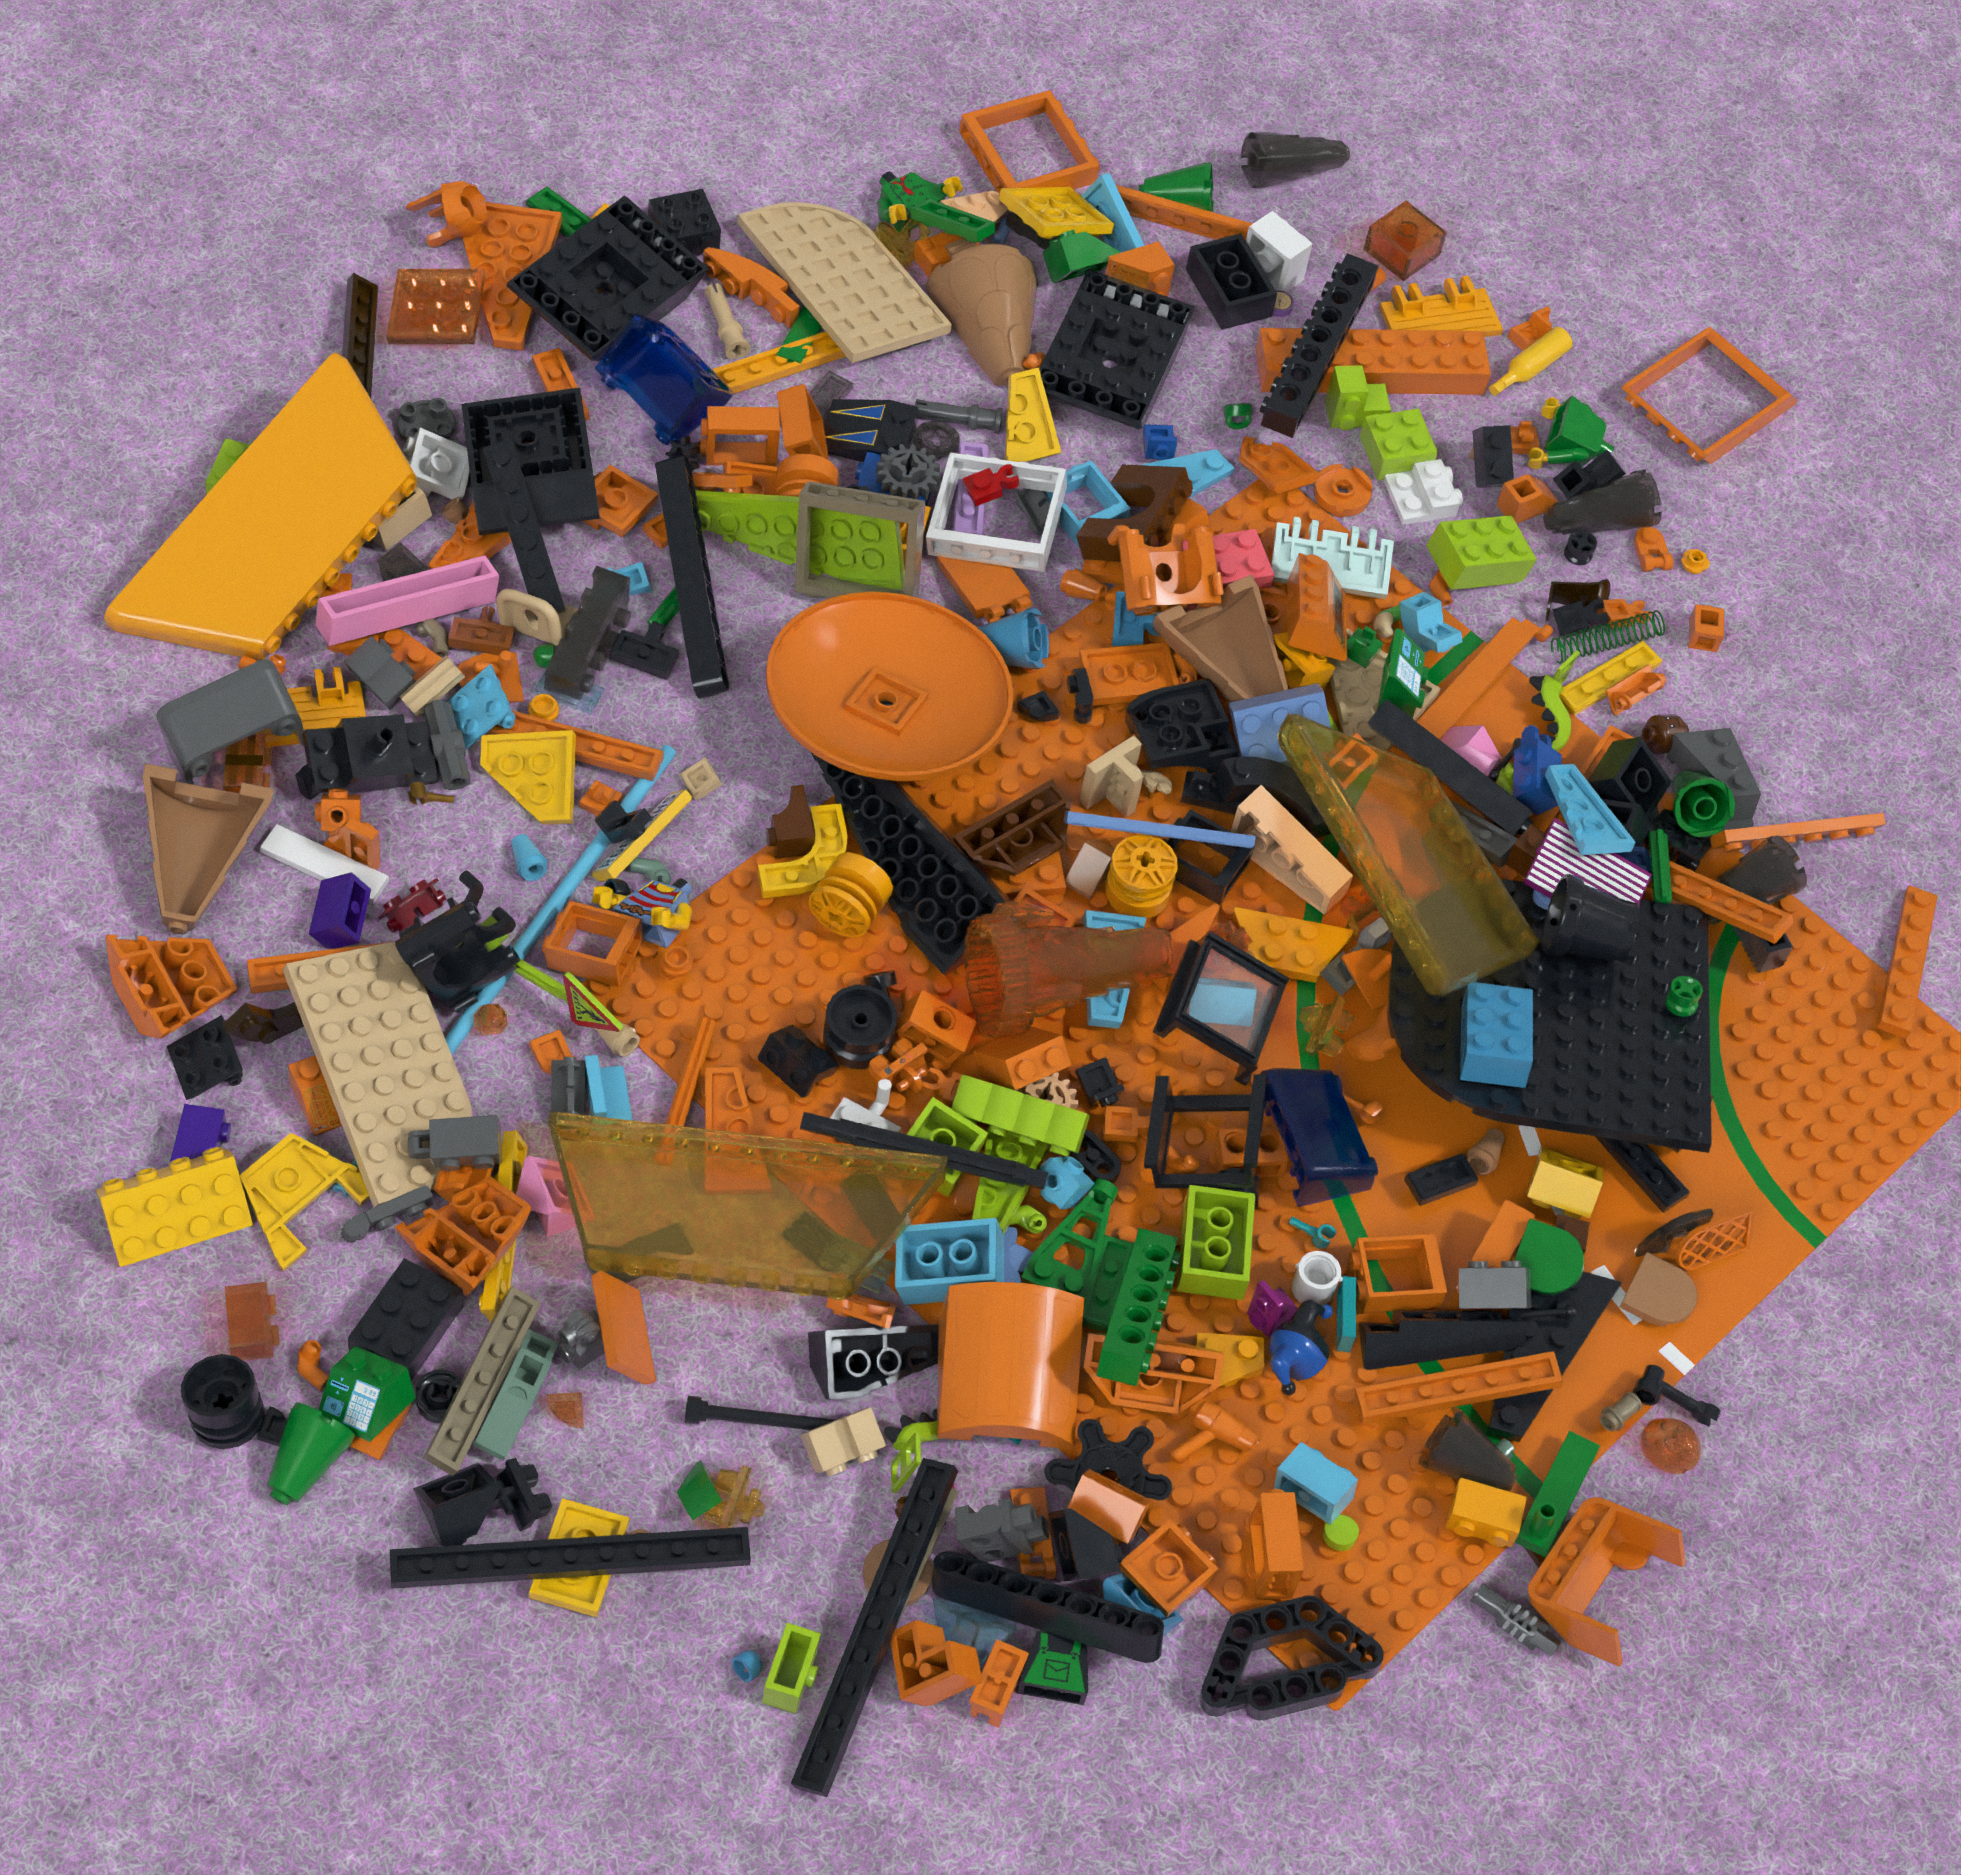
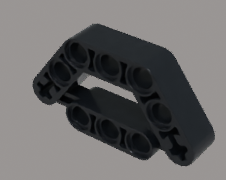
M1307 1595L1239 1612L1231 1616L1226 1624L1202 1685L1199 1700L1200 1706L1205 1713L1214 1717L1245 1708L1247 1715L1252 1719L1261 1721L1331 1704L1341 1698L1346 1682L1358 1679L1367 1680L1377 1675L1383 1661L1384 1652L1382 1646L1376 1640L1316 1596ZM1305 1610H1311L1317 1615L1318 1619L1313 1622H1307L1301 1617L1300 1613ZM1270 1619H1278L1283 1623L1284 1628L1272 1630L1267 1626L1266 1622ZM1237 1627H1243L1249 1631L1250 1636L1246 1639H1239L1234 1636L1232 1630ZM1334 1631L1340 1632L1346 1637V1641L1341 1644L1335 1643L1329 1638V1634ZM1305 1638L1336 1662H1327L1259 1679L1252 1682V1684L1238 1687L1251 1653L1255 1650ZM1352 1643H1355L1356 1648L1353 1647L1351 1654H1349ZM1367 1655L1372 1657V1661L1368 1660L1366 1663L1360 1661L1361 1657L1364 1658ZM1232 1659L1236 1662L1238 1668L1234 1671H1226L1220 1666V1661ZM1324 1677H1332L1339 1686L1335 1689H1328L1322 1685L1320 1680ZM1219 1682L1224 1685L1221 1698L1217 1702H1213L1211 1696L1215 1694ZM1296 1685L1302 1688L1305 1694L1300 1698H1295L1288 1694L1286 1688ZM1256 1694H1263L1269 1698L1271 1703L1267 1706H1258L1253 1702L1252 1697Z

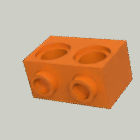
M1262 1125L1258 1166L1255 1168V1174L1259 1178L1283 1177L1288 1164L1283 1127ZM1230 1126L1218 1129L1213 1145L1217 1172L1228 1168L1244 1169L1243 1161L1247 1128ZM1261 1148H1267V1149L1271 1150L1272 1152L1264 1151V1150L1261 1149ZM1229 1149H1235L1239 1153H1233Z

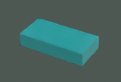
M1343 1276V1280L1337 1289L1336 1351L1350 1352L1356 1338V1277Z

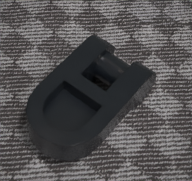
M1086 668L1072 669L1071 675L1067 676V688L1069 694L1074 693L1075 696L1074 719L1080 724H1086L1092 719L1093 693Z

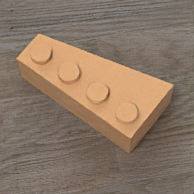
M1262 785L1237 807L1231 832L1256 836L1255 847L1251 860L1323 915L1347 894L1353 875Z

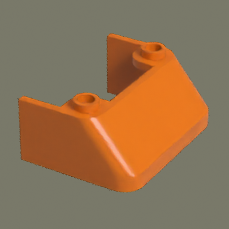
M1589 1498L1580 1505L1528 1585L1530 1603L1569 1645L1620 1667L1623 1663L1618 1630L1596 1621L1583 1613L1614 1565L1625 1570H1637L1642 1568L1648 1562L1651 1555L1683 1568L1686 1560L1682 1531L1604 1498Z

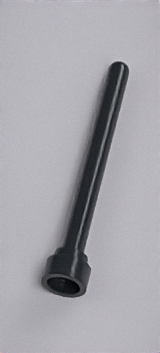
M688 1395L684 1423L699 1424V1421L706 1422L707 1418L813 1430L837 1419L708 1405V1401H703L702 1397Z

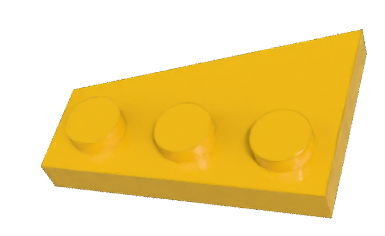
M1039 368L1009 375L1005 460L1029 462L1062 453Z

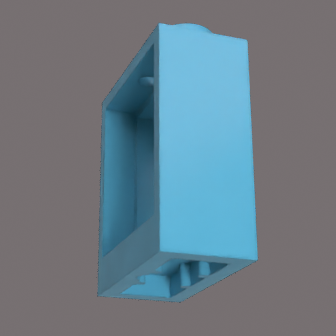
M1091 460L1081 465H1075L1066 471L1067 489L1065 494L1086 485L1105 508V510L1087 518L1123 519L1129 517L1131 508ZM1045 491L1048 499L1043 504L1047 501L1051 502L1054 492ZM1063 502L1059 515L1060 525L1077 547L1080 548L1076 535L1087 518L1079 521Z

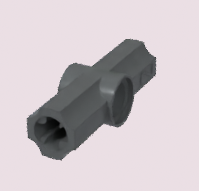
M443 699L434 700L424 707V717L428 723L434 760L438 764L444 789H462L470 785V773L465 760L466 752L461 729L457 730L451 704L443 701Z

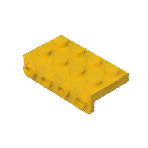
M222 1147L210 1148L202 1153L203 1156L194 1159L189 1157L178 1158L171 1161L168 1167L158 1170L154 1167L138 1171L136 1177L126 1180L122 1178L110 1179L102 1184L103 1187L96 1189L120 1267L253 1226L235 1158L229 1149H223Z

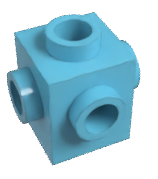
M1051 1157L1039 1169L1048 1172L1045 1189H1041L1040 1194L1045 1200L1051 1204H1056L1060 1209L1075 1208L1095 1184L1083 1172L1084 1167L1073 1157Z

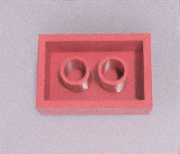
M1256 529L1213 536L1217 572H1221L1223 590L1228 584L1249 575L1253 576L1259 589L1271 588L1274 572ZM1187 540L1183 541L1181 551L1188 549ZM1196 603L1189 604L1185 607V611L1195 609Z

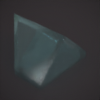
M932 1598L937 1626L943 1628L945 1642L950 1640L976 1648L979 1666L989 1657L996 1639L1004 1642L1016 1630L1015 1624L1002 1617L965 1605Z

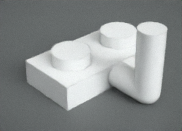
M888 1079L879 1081L876 1099L869 1110L844 1097L830 1117L831 1119L840 1120L842 1118L901 1133V1127L880 1116L889 1103L891 1082ZM867 1149L882 1158H885L887 1155L886 1153Z

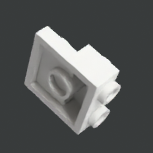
M419 428L414 437L409 436L403 447V453L407 454V461L416 474L417 487L425 492L426 497L433 491L449 499L459 497L462 500L470 473L467 447Z
M1442 459L1414 463L1412 471L1387 474L1384 477V483L1402 525L1454 517L1457 515L1459 506L1462 505L1463 497L1459 488L1454 489L1452 485V469L1450 466L1445 467Z

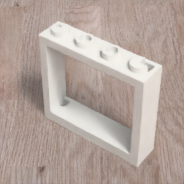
M950 452L926 535L928 555L1045 572L1067 489L1066 469L1029 464L1027 462L1000 460L995 457L986 458L972 456L967 453ZM1011 464L1013 474L1007 476V478L1018 475L1019 488L1054 492L1040 544L944 530L958 479H963L982 470L990 468L994 474L1002 466Z

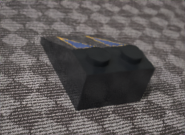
M833 399L824 426L828 454L864 463L867 452L888 455L890 447L898 451L900 444H903L905 449H910L917 426L918 407L893 400Z

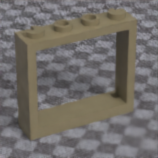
M807 481L799 493L795 592L804 593L808 597L821 596L827 598L859 592H890L919 598L925 501ZM812 507L908 523L904 591L809 575Z

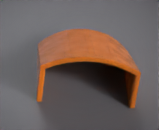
M977 1282L949 1286L939 1312L937 1438L971 1441L973 1435L1039 1440V1447L1073 1449L1075 1443L1084 1298L1051 1287L1015 1282Z

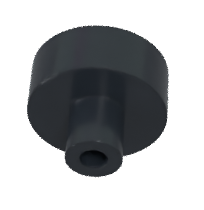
M895 970L873 973L863 977L865 985L883 991L889 998L888 986L897 984Z

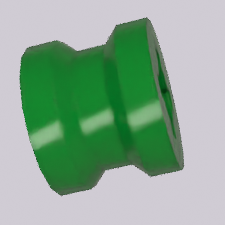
M1679 976L1673 979L1670 985V992L1666 998L1668 1010L1677 1016L1687 1017L1693 1015L1698 1008V1001L1703 993L1700 982L1689 976Z

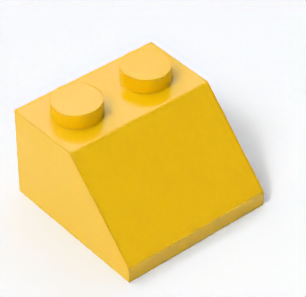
M1541 1146L1528 1186L1527 1197L1532 1198V1203L1543 1208H1550L1552 1205L1564 1209L1563 1213L1575 1219H1581L1582 1216L1590 1218L1603 1184V1167Z

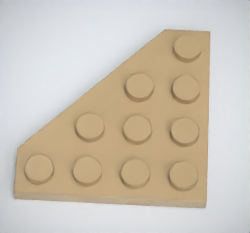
M1346 628L1347 640L1354 633ZM1381 650L1367 668L1362 667L1349 658L1344 662L1327 657V660L1336 667L1330 682L1344 741L1356 732L1378 754L1367 766L1373 770L1393 747V745L1369 728L1367 724L1377 711L1383 667L1387 654ZM1426 680L1425 685L1421 684L1420 690L1425 691L1422 708H1416L1413 716L1415 721L1438 697L1440 688Z

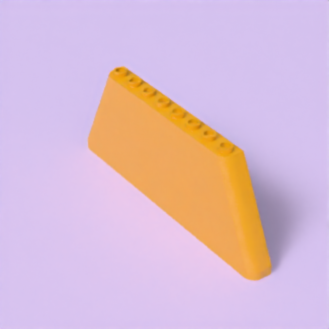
M334 352L322 363L110 603L104 615L107 626L116 632L239 657L247 655L255 660H264L269 654H273L278 650L282 638L288 631L291 632L297 628L301 621V616L308 608L312 609L316 606L318 598L321 597V593L326 587L332 586L338 580L340 571L347 563L351 564L357 558L359 549L366 541H371L376 536L382 522L385 519H390L395 514L400 501L404 497H409L417 486L416 474L348 359Z

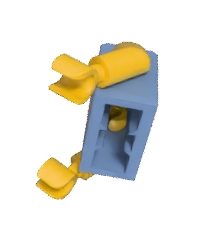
M682 878L677 879L671 886L655 880L649 881L634 893L626 896L613 893V890L609 887H594L593 903L599 904L604 909H614L616 913L641 919L644 940L665 948L672 943L680 931H685L689 928L692 917V909L687 898L691 894L692 888Z

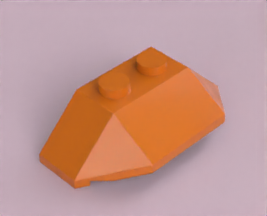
M1088 1333L1083 1367L1112 1405L1180 1414L1210 1392L1219 1388L1224 1358L1223 1352L1159 1339L1156 1340L1154 1352L1150 1353L1152 1356L1148 1373H1140L1137 1386L1098 1377L1096 1374L1106 1333Z

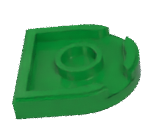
M1531 1218L1529 1219L1514 1261H1521L1522 1268H1530L1531 1290L1545 1295H1554L1573 1287L1581 1278L1585 1265L1584 1254L1579 1242L1573 1235L1563 1229Z

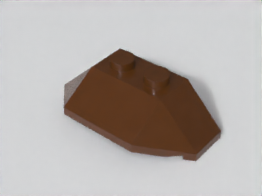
M1051 779L953 836V841L973 863L1016 876L1064 848L1068 824L1064 822L1065 811H1070L1072 800Z

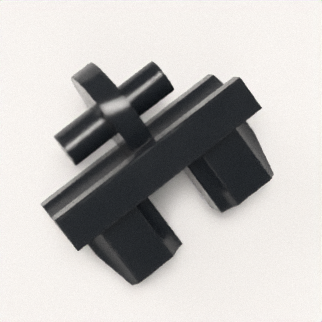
M512 1458L506 1460L505 1469L496 1476V1482L500 1490L491 1507L492 1509L503 1508L507 1516L513 1515L519 1530L523 1531L530 1528L536 1519L546 1516L552 1508V1503L548 1494L539 1493L533 1495L530 1489L535 1487L539 1481L534 1464L519 1465L517 1459Z

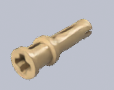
M715 283L717 290L715 292L713 285L710 284L705 288L704 292L718 323L717 334L719 339L725 344L724 351L728 359L745 357L751 348L749 342L742 335L743 327L739 322L735 321L722 286Z

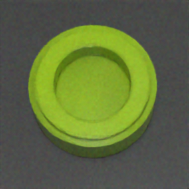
M1341 1514L1331 1525L1326 1522L1323 1529L1325 1543L1330 1548L1338 1551L1351 1549L1359 1535L1357 1523L1349 1516Z

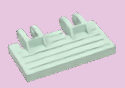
M1300 517L1293 518L1291 536H1288L1290 524L1277 522L1271 567L1274 572L1273 582L1287 584L1298 554H1313L1329 563L1345 593L1386 599L1389 588L1393 540L1381 539L1379 551L1375 550L1377 530L1370 529L1367 534V549L1357 547L1360 532L1359 527L1356 526L1351 528L1349 545L1347 546L1348 533L1323 530L1321 541H1317L1319 520H1312L1310 523L1309 539L1299 538V531L1301 529Z

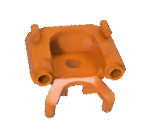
M1174 523L1165 534L1168 543L1162 547H1152L1144 544L1143 535H1139L1138 529H1129L1126 525H1116L1107 539L1110 545H1119L1127 611L1135 612V616H1147L1159 613L1158 606L1161 608V612H1164L1180 604L1184 611L1185 607L1196 603V608L1221 605V596L1224 595L1221 572H1217L1212 532H1208L1207 526L1191 528L1190 535L1187 536L1188 549L1181 551L1186 531L1184 523ZM1159 564L1166 565L1170 570V578L1166 582L1159 580L1156 575V568Z

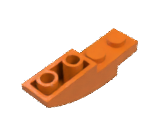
M710 247L704 250L703 263L708 267L707 276L710 278L715 277L720 281L728 294H735L741 300L751 295L753 302L758 306H764L776 322H782L788 328L793 326L799 315V305L787 296L788 283L764 266L740 255Z

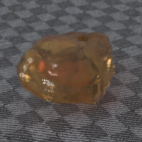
M1654 1418L1642 1430V1452L1658 1469L1670 1474H1682L1688 1470H1693L1698 1464L1701 1457V1444L1697 1434L1688 1424L1674 1418Z

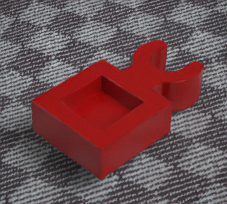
M1006 464L994 474L988 468L964 477L963 486L976 507L1002 497L1003 488L1014 489L1018 487L1019 477L1016 475L1007 478V476L1013 474V467L1011 464Z

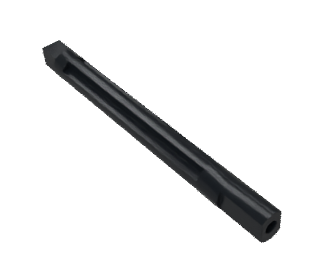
M804 1112L800 1124V1130L832 1137L837 1142L1023 1188L1026 1185L1043 1190L1045 1189L1048 1172L1029 1168L1028 1164L842 1118L836 1120Z

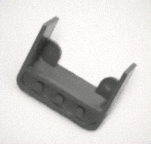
M268 659L257 661L163 705L156 715L171 760L184 783L195 785L193 778L201 777L210 770L213 764L212 753L268 727L276 736H288L295 733L300 744L304 746L302 737L304 729L301 718L274 663Z

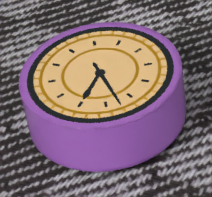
M1276 290L1277 298L1272 315L1277 317L1287 316L1293 309L1294 299L1289 293Z

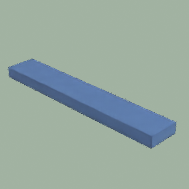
M1065 811L1064 817L1065 824L1252 848L1255 845L1256 836L1070 811Z

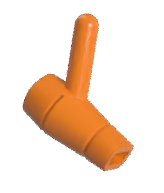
M1206 1400L1196 1408L1193 1415V1424L1201 1431L1171 1451V1458L1174 1461H1181L1215 1438L1249 1452L1258 1434L1248 1426H1245L1244 1423L1225 1408Z

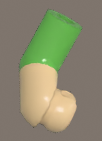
M1400 605L1383 610L1377 614L1374 630H1377V635L1380 639L1393 635L1394 631L1391 625L1401 620Z

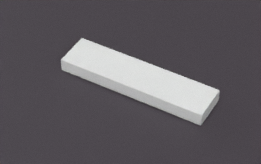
M276 824L260 847L261 853L319 880L352 872L371 888L368 902L370 904H374L389 882L388 875Z

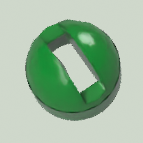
M539 645L533 653L535 663L545 669H554L555 645Z

